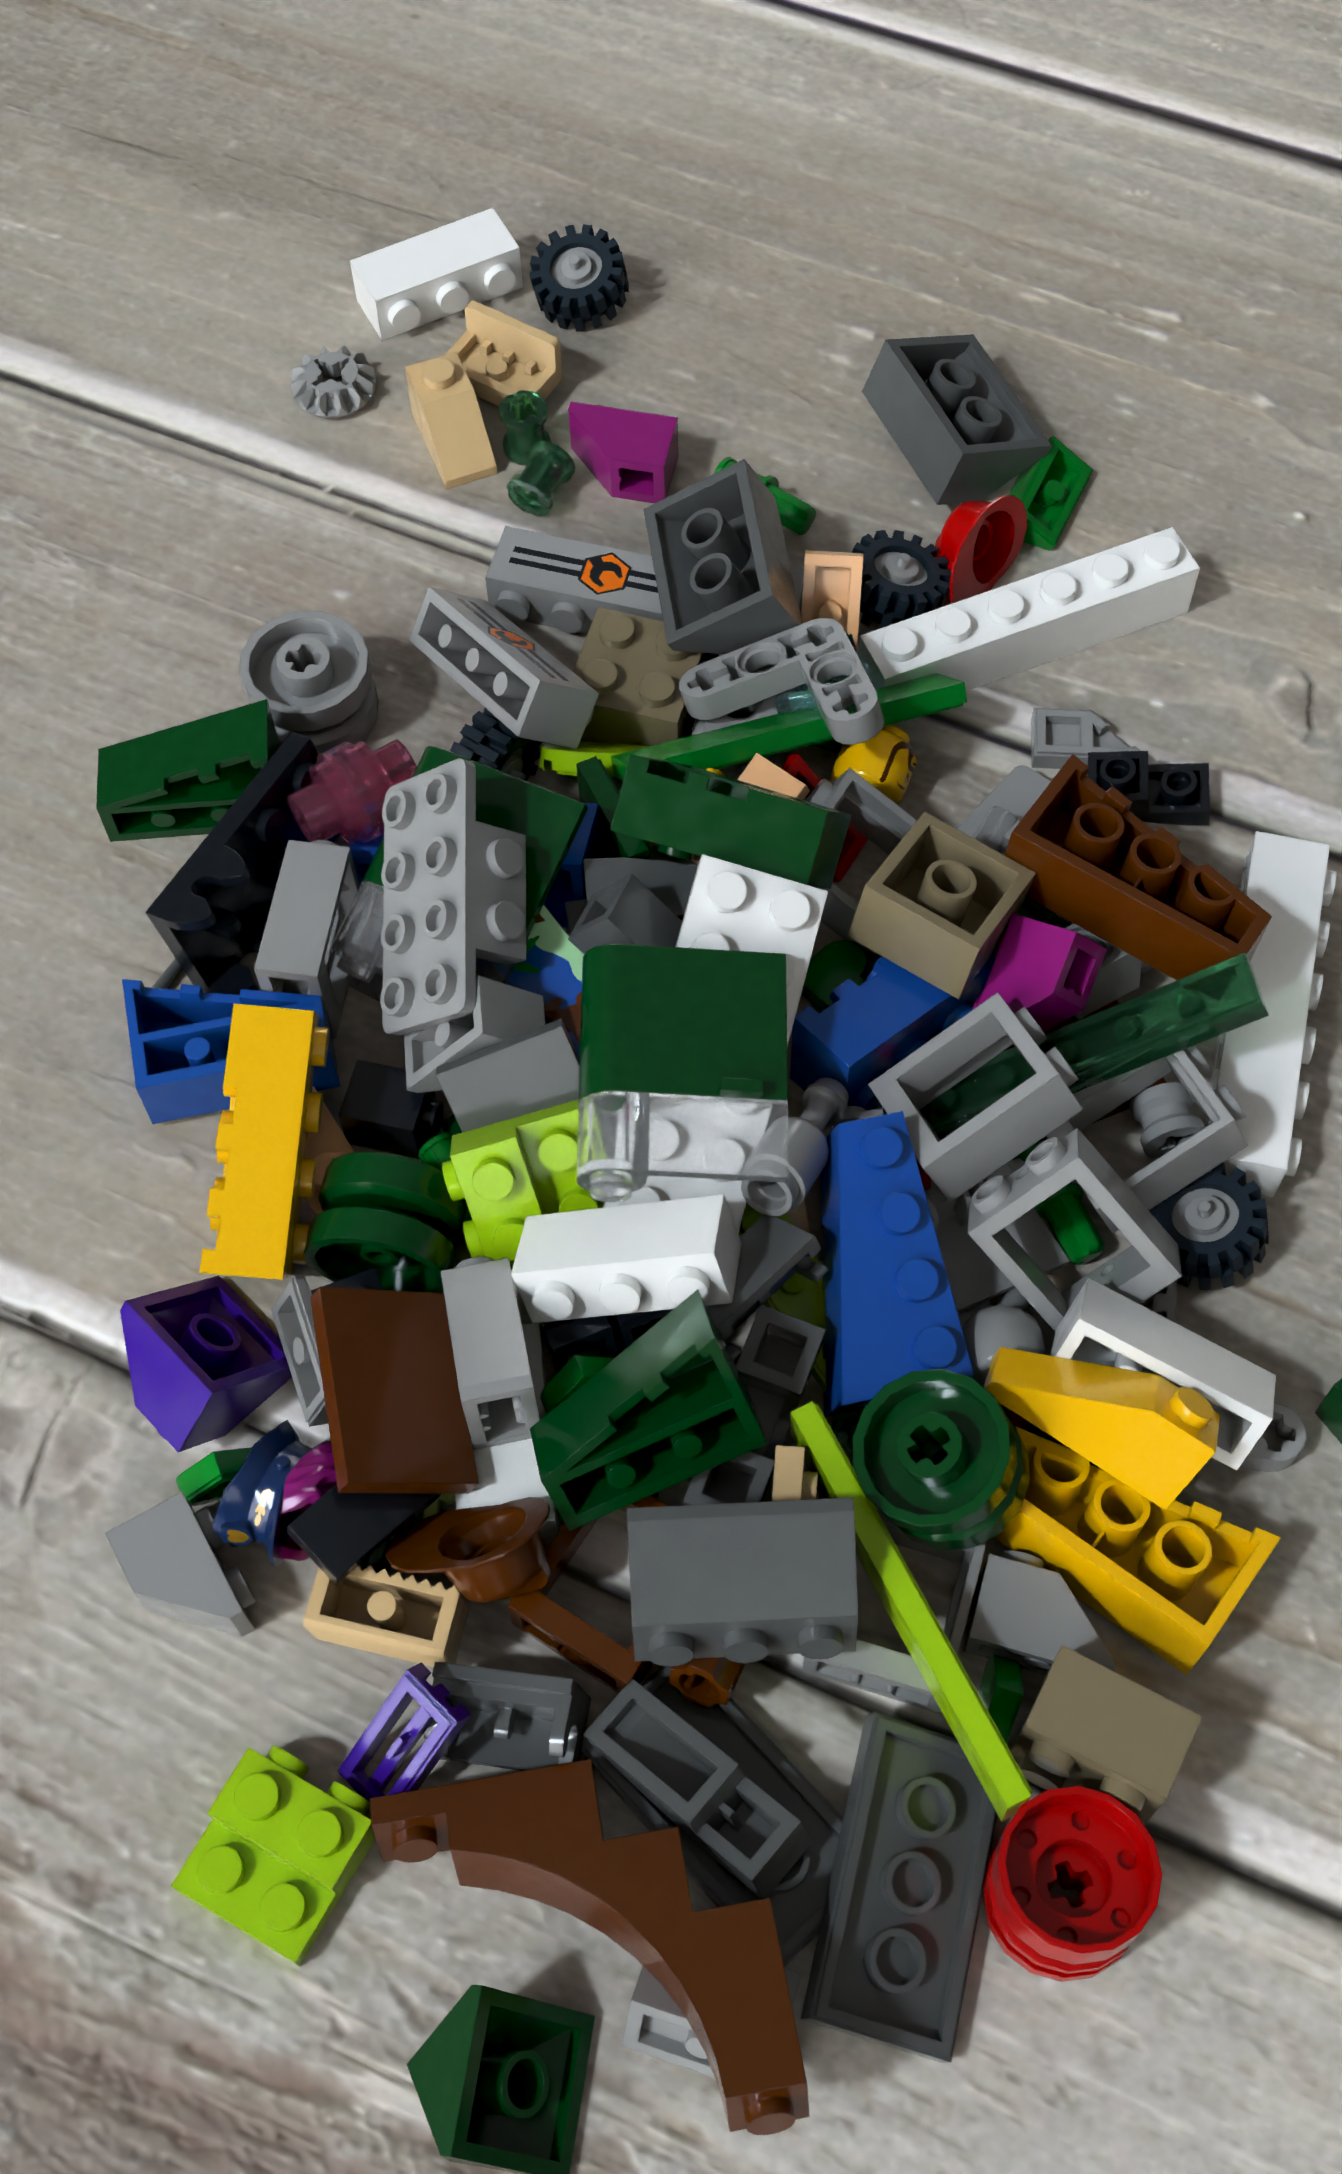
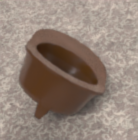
M527 1497L501 1505L463 1508L437 1513L419 1520L399 1532L388 1544L386 1559L392 1568L405 1573L444 1572L463 1596L471 1602L485 1603L503 1600L541 1589L550 1579V1569L540 1532L541 1527L549 1518L550 1506L543 1498Z

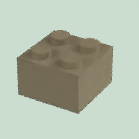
M598 607L573 671L599 693L594 705L592 719L586 726L580 742H612L652 746L688 737L695 718L691 717L687 712L679 690V681L689 669L709 661L710 653L674 651L667 644L663 621Z
M924 811L865 884L847 937L959 1000L996 950L999 939L1007 930L1012 914H1019L1036 872Z
M1061 1645L1010 1752L1015 1761L1021 1764L1020 1770L1024 1777L1033 1784L1046 1790L1061 1788L1062 1786H1081L1110 1794L1136 1813L1143 1825H1145L1167 1800L1203 1716Z

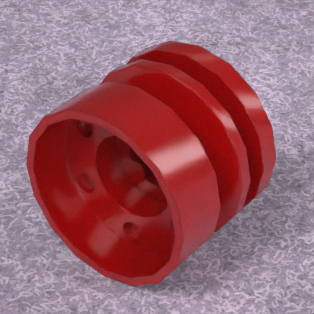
M1081 1786L1048 1789L1021 1805L1004 1829L997 1847L988 1862L982 1894L987 1925L1004 1953L1030 1973L1060 1982L1093 1978L1119 1961L1140 1934L1158 1906L1162 1870L1156 1844L1138 1815L1110 1794ZM1056 1879H1058L1064 1890L1076 1888L1079 1897L1072 1908L1065 1897L1053 1899L1049 1893Z

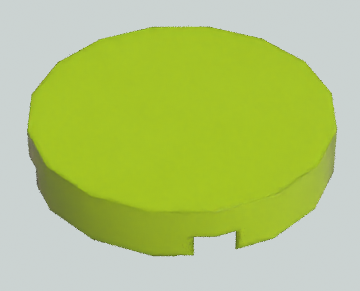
M580 742L578 748L575 749L545 743L540 745L539 767L543 771L553 770L557 771V774L577 776L576 764L596 756L598 760L601 759L610 777H614L611 756L648 746L612 742Z

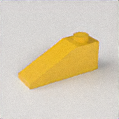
M1000 1347L992 1357L984 1388L999 1403L1164 1510L1169 1507L1216 1452L1220 1414L1213 1410L1211 1404L1200 1393L1191 1388H1179L1156 1374Z

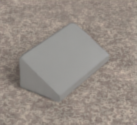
M297 1274L292 1277L271 1311L305 1420L310 1427L328 1424L310 1299L312 1296L311 1289L304 1274Z

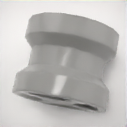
M1181 1082L1155 1085L1138 1093L1130 1101L1129 1108L1135 1122L1142 1124L1144 1130L1140 1142L1147 1156L1160 1158L1205 1128L1201 1118L1193 1115L1191 1108L1195 1101Z

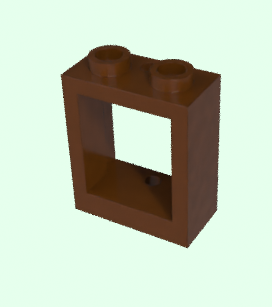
M657 1492L621 1508V1510L627 1513V1508L663 1507L667 1505L656 1499L659 1495ZM598 1519L569 1531L564 1522L545 1550V1556L550 1569L548 1583L541 1589L512 1597L507 1605L510 1618L514 1626L619 1694L632 1678L641 1684L654 1663L651 1661L635 1662L633 1643L629 1649L624 1648L546 1597Z

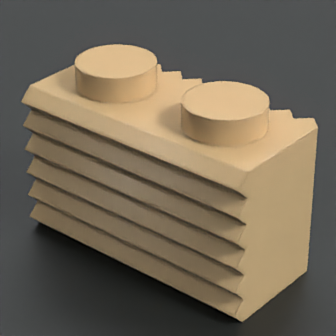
M358 1565L336 1586L318 1567L305 1611L303 1626L318 1640L414 1663L422 1662L424 1665L434 1667L435 1662L455 1664L470 1609L455 1585L446 1590L441 1582L432 1586L427 1578L418 1583L413 1575L404 1580L399 1572L390 1576L386 1569L377 1573L371 1565L364 1570Z

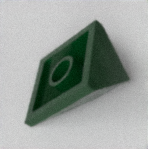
M471 1985L407 2063L440 2156L450 2162L519 2174H570L595 2016L487 1986Z

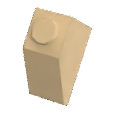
M457 352L405 366L412 415L446 489L498 474L474 388Z

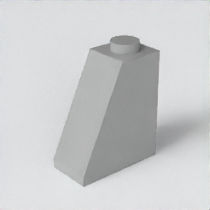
M473 1257L460 1262L454 1269L441 1271L460 1399L474 1450L531 1439L530 1428L540 1420L509 1258L494 1260L491 1257Z

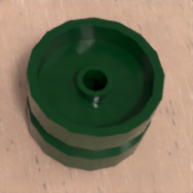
M378 1152L348 1153L332 1159L325 1170L318 1197L324 1212L318 1213L312 1221L304 1250V1256L308 1265L321 1276L333 1282L375 1268L383 1290L443 1293L441 1271L453 1269L456 1254L451 1241H454L462 1232L467 1211L465 1199L452 1201L445 1184L443 1172L429 1164L404 1156Z
M949 1370L913 1371L884 1385L863 1409L852 1438L853 1469L865 1496L912 1541L938 1550L973 1548L999 1535L1019 1513L1030 1483L1028 1451L1014 1423L1004 1412L997 1399L972 1377ZM945 1457L942 1462L938 1463L941 1458Z

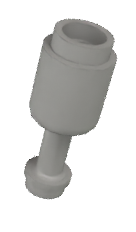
M820 1078L809 1085L802 1095L804 1111L800 1118L784 1117L775 1121L768 1128L745 1163L741 1174V1191L746 1202L759 1213L768 1216L783 1215L800 1206L828 1160L829 1145L822 1131L827 1124H834L840 1121L847 1111L849 1096L847 1090L840 1082L831 1078Z

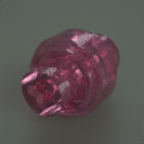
M398 739L373 752L362 741L354 744L344 741L317 756V763L309 767L312 783L288 795V804L297 824L309 842L327 840L340 833L350 844L358 840L366 844L384 834L382 807L387 790L393 785L412 778L417 765L409 751Z

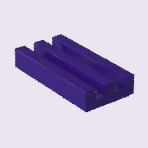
M422 1662L405 1671L337 1770L350 1786L368 1802H370V1798L386 1796L383 1790L434 1719L437 1725L388 1795L419 1790L472 1715L462 1704L455 1708L449 1705L446 1700L451 1695V1692L442 1683L432 1687L426 1681L431 1672ZM414 1698L420 1704V1707L369 1778L363 1772Z

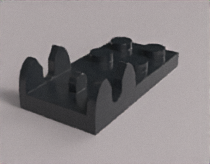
M294 732L290 733L145 912L192 984L201 986L204 992L240 995L241 989L260 990L250 969L241 965L240 961L245 955L253 952L258 953L288 840L303 842L327 840L334 842L352 819L309 737Z

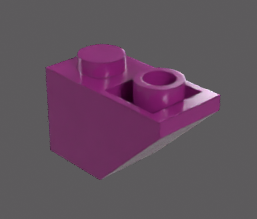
M571 401L568 408L571 449L611 497L657 503L667 498L679 456L678 417Z
M1012 914L1006 932L998 941L995 961L984 990L976 999L973 1009L998 992L1013 1013L1025 1007L1042 1031L1046 1032L1084 1010L1107 949L1075 931ZM1013 1044L1004 1051L1011 1052L1017 1047Z

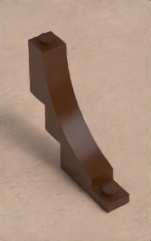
M591 1759L370 1798L371 1826L383 1862L392 1860L408 1863L421 1862L433 1857L437 1852L450 1850L460 1886L499 1890L549 1905L571 1914L604 1933L634 1956L664 1987L687 2018L705 2051L716 2079L730 2132L747 2129L748 2132L755 2135H770L790 2128L796 2119L810 2117L807 2079L771 1899L766 1898L693 1912L679 1828L673 1827L604 1840Z

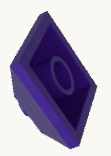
M219 1275L126 1300L120 1310L135 1406L157 1429L160 1436L167 1440L177 1452L227 1435L292 1378L280 1338Z

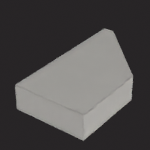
M1033 708L1031 718L1032 768L1061 769L1072 754L1088 766V752L1141 750L1136 746L1129 748L1108 730L1109 724L1092 710Z

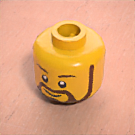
M894 725L883 726L882 730L875 737L866 742L842 744L831 771L832 782L851 768L898 805L904 797L918 758L914 748L909 744V735Z

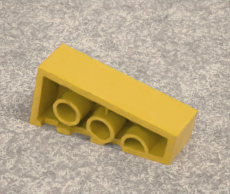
M233 1003L223 1082L224 1097H230L229 1110H222L215 1145L217 1163L224 1164L223 1177L215 1178L213 1188H210L207 1218H210V1229L217 1231L216 1249L202 1248L199 1273L284 1280L294 1275L295 1263H307L304 1250L310 1225L299 1224L301 1198H313L316 1179V1159L305 1158L308 1132H319L323 1094L312 1092L314 1066H326L329 1042V1028L318 1027L319 1015L315 1011Z
M1016 1427L1028 1451L1030 1483L1019 1513L994 1538L1012 1551L1031 1554L1045 1562L1044 1569L1060 1573L1072 1594L1187 1676L1210 1646L1281 1537L1258 1527L1253 1532L1228 1523L1221 1520L1222 1512L1195 1501L1190 1507L1174 1500L1164 1510L1106 1471L1090 1465L1089 1460L1075 1451Z

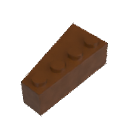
M1072 754L1012 831L1005 856L1036 872L1026 897L1222 1005L1250 963L1272 916L1209 864L1196 866L1181 853L1178 847L1181 841L1162 826L1156 831L1152 830L1129 811L1132 802L1114 787L1107 791L1103 790L1087 777L1089 767Z

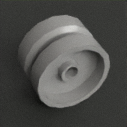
M295 611L271 619L256 630L241 651L239 674L249 701L248 704L265 699L268 700L280 746L291 732L309 737L322 761L327 762L349 754L367 740L377 722L379 700L375 682L372 678V667L368 649L361 633L344 618L323 611Z

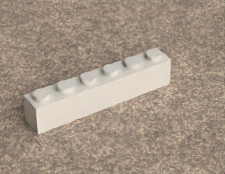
M1171 527L860 635L858 657L875 689L933 674H941L965 682V689L969 691L1188 613L1200 567L1174 528Z
M1256 831L1243 865L1240 890L1268 912L1272 918L1250 963L1222 1004L1210 1087L1215 1090L1224 1084L1246 1115V1118L1237 1123L1248 1146L1224 1161L1226 1176H1230L1235 1167L1246 1172L1247 1184L1254 1180L1260 1188L1261 1195L1274 1197L1284 1175L1295 1176L1301 1155L1302 1139L1292 1137L1294 1119L1301 1120L1303 1118L1308 1100L1309 1083L1299 1081L1301 1064H1309L1316 1040V1028L1306 1026L1308 1010H1316L1322 991L1323 974L1314 973L1313 970L1315 957H1323L1328 942L1330 922L1320 920L1322 906L1329 907L1337 872L1327 869L1329 844ZM1205 1117L1204 1127L1206 1128L1211 1124L1207 1117Z

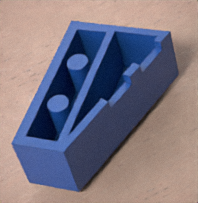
M122 979L136 1090L152 1124L229 1109L230 1097H224L223 1082L233 1003L315 1011L319 1015L318 1027L329 1028V1042L326 1066H314L312 1087L314 1086L316 1091L341 1087L332 1033L321 996L241 989L240 995L203 992L202 987L199 985L181 984L180 990L144 987L140 980Z

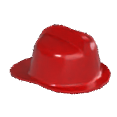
M1000 496L993 502L967 501L956 507L947 518L941 534L936 540L935 547L938 548L936 558L945 556L948 561L946 569L951 570V603L990 591L1015 561L1023 545L1027 529V512L1023 502L1016 496Z

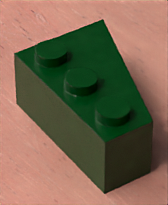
M268 700L258 701L98 749L96 809L110 842L209 834L280 747Z
M630 754L610 830L659 844V852L674 857L694 861L695 855L702 856L704 854L815 888L831 889L852 814L688 764Z
M698 1289L530 1428L541 1482L569 1531L767 1444L747 1387Z

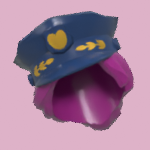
M286 1420L254 1443L244 1464L225 1488L213 1520L212 1529L222 1538V1542L229 1544L231 1547L245 1546L249 1543L258 1542L266 1546L272 1566H279L283 1559L304 1561L310 1558L287 1534V1526L337 1484L331 1441H324L314 1448L305 1445L299 1433Z

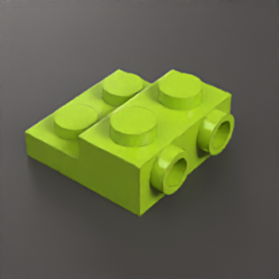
M579 1099L452 1135L451 1160L442 1163V1171L452 1201L466 1200L472 1220L463 1222V1231L472 1258L481 1256L491 1257L494 1260L509 1258L512 1270L526 1216L603 1208L609 1183L586 1113L579 1107Z
M275 1745L271 1746L265 1757L248 1747L207 1812L212 1821L171 1884V1887L300 1967L376 1839L371 1826V1819L365 1816L370 1807V1802L335 1781L327 1793L303 1780L309 1770L305 1763Z

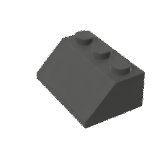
M974 334L886 339L862 390V393L937 505L983 500L1046 456L1052 447Z
M745 459L643 509L667 644L672 650L727 654L802 624L776 498Z
M853 1497L627 1508L631 1615L635 1662L651 1661L660 1666L672 1667L686 1664L692 1659L726 1657L728 1660L737 1663H751L759 1661L767 1655L801 1654L809 1659H828L837 1656L841 1652L856 1651L858 1593Z

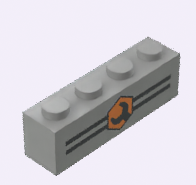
M505 526L485 580L489 604L510 621H525L554 627L567 633L578 632L588 634L598 607L663 621L652 555Z
M428 587L409 640L516 736L577 749L584 730L592 719L594 705L599 693L486 600Z

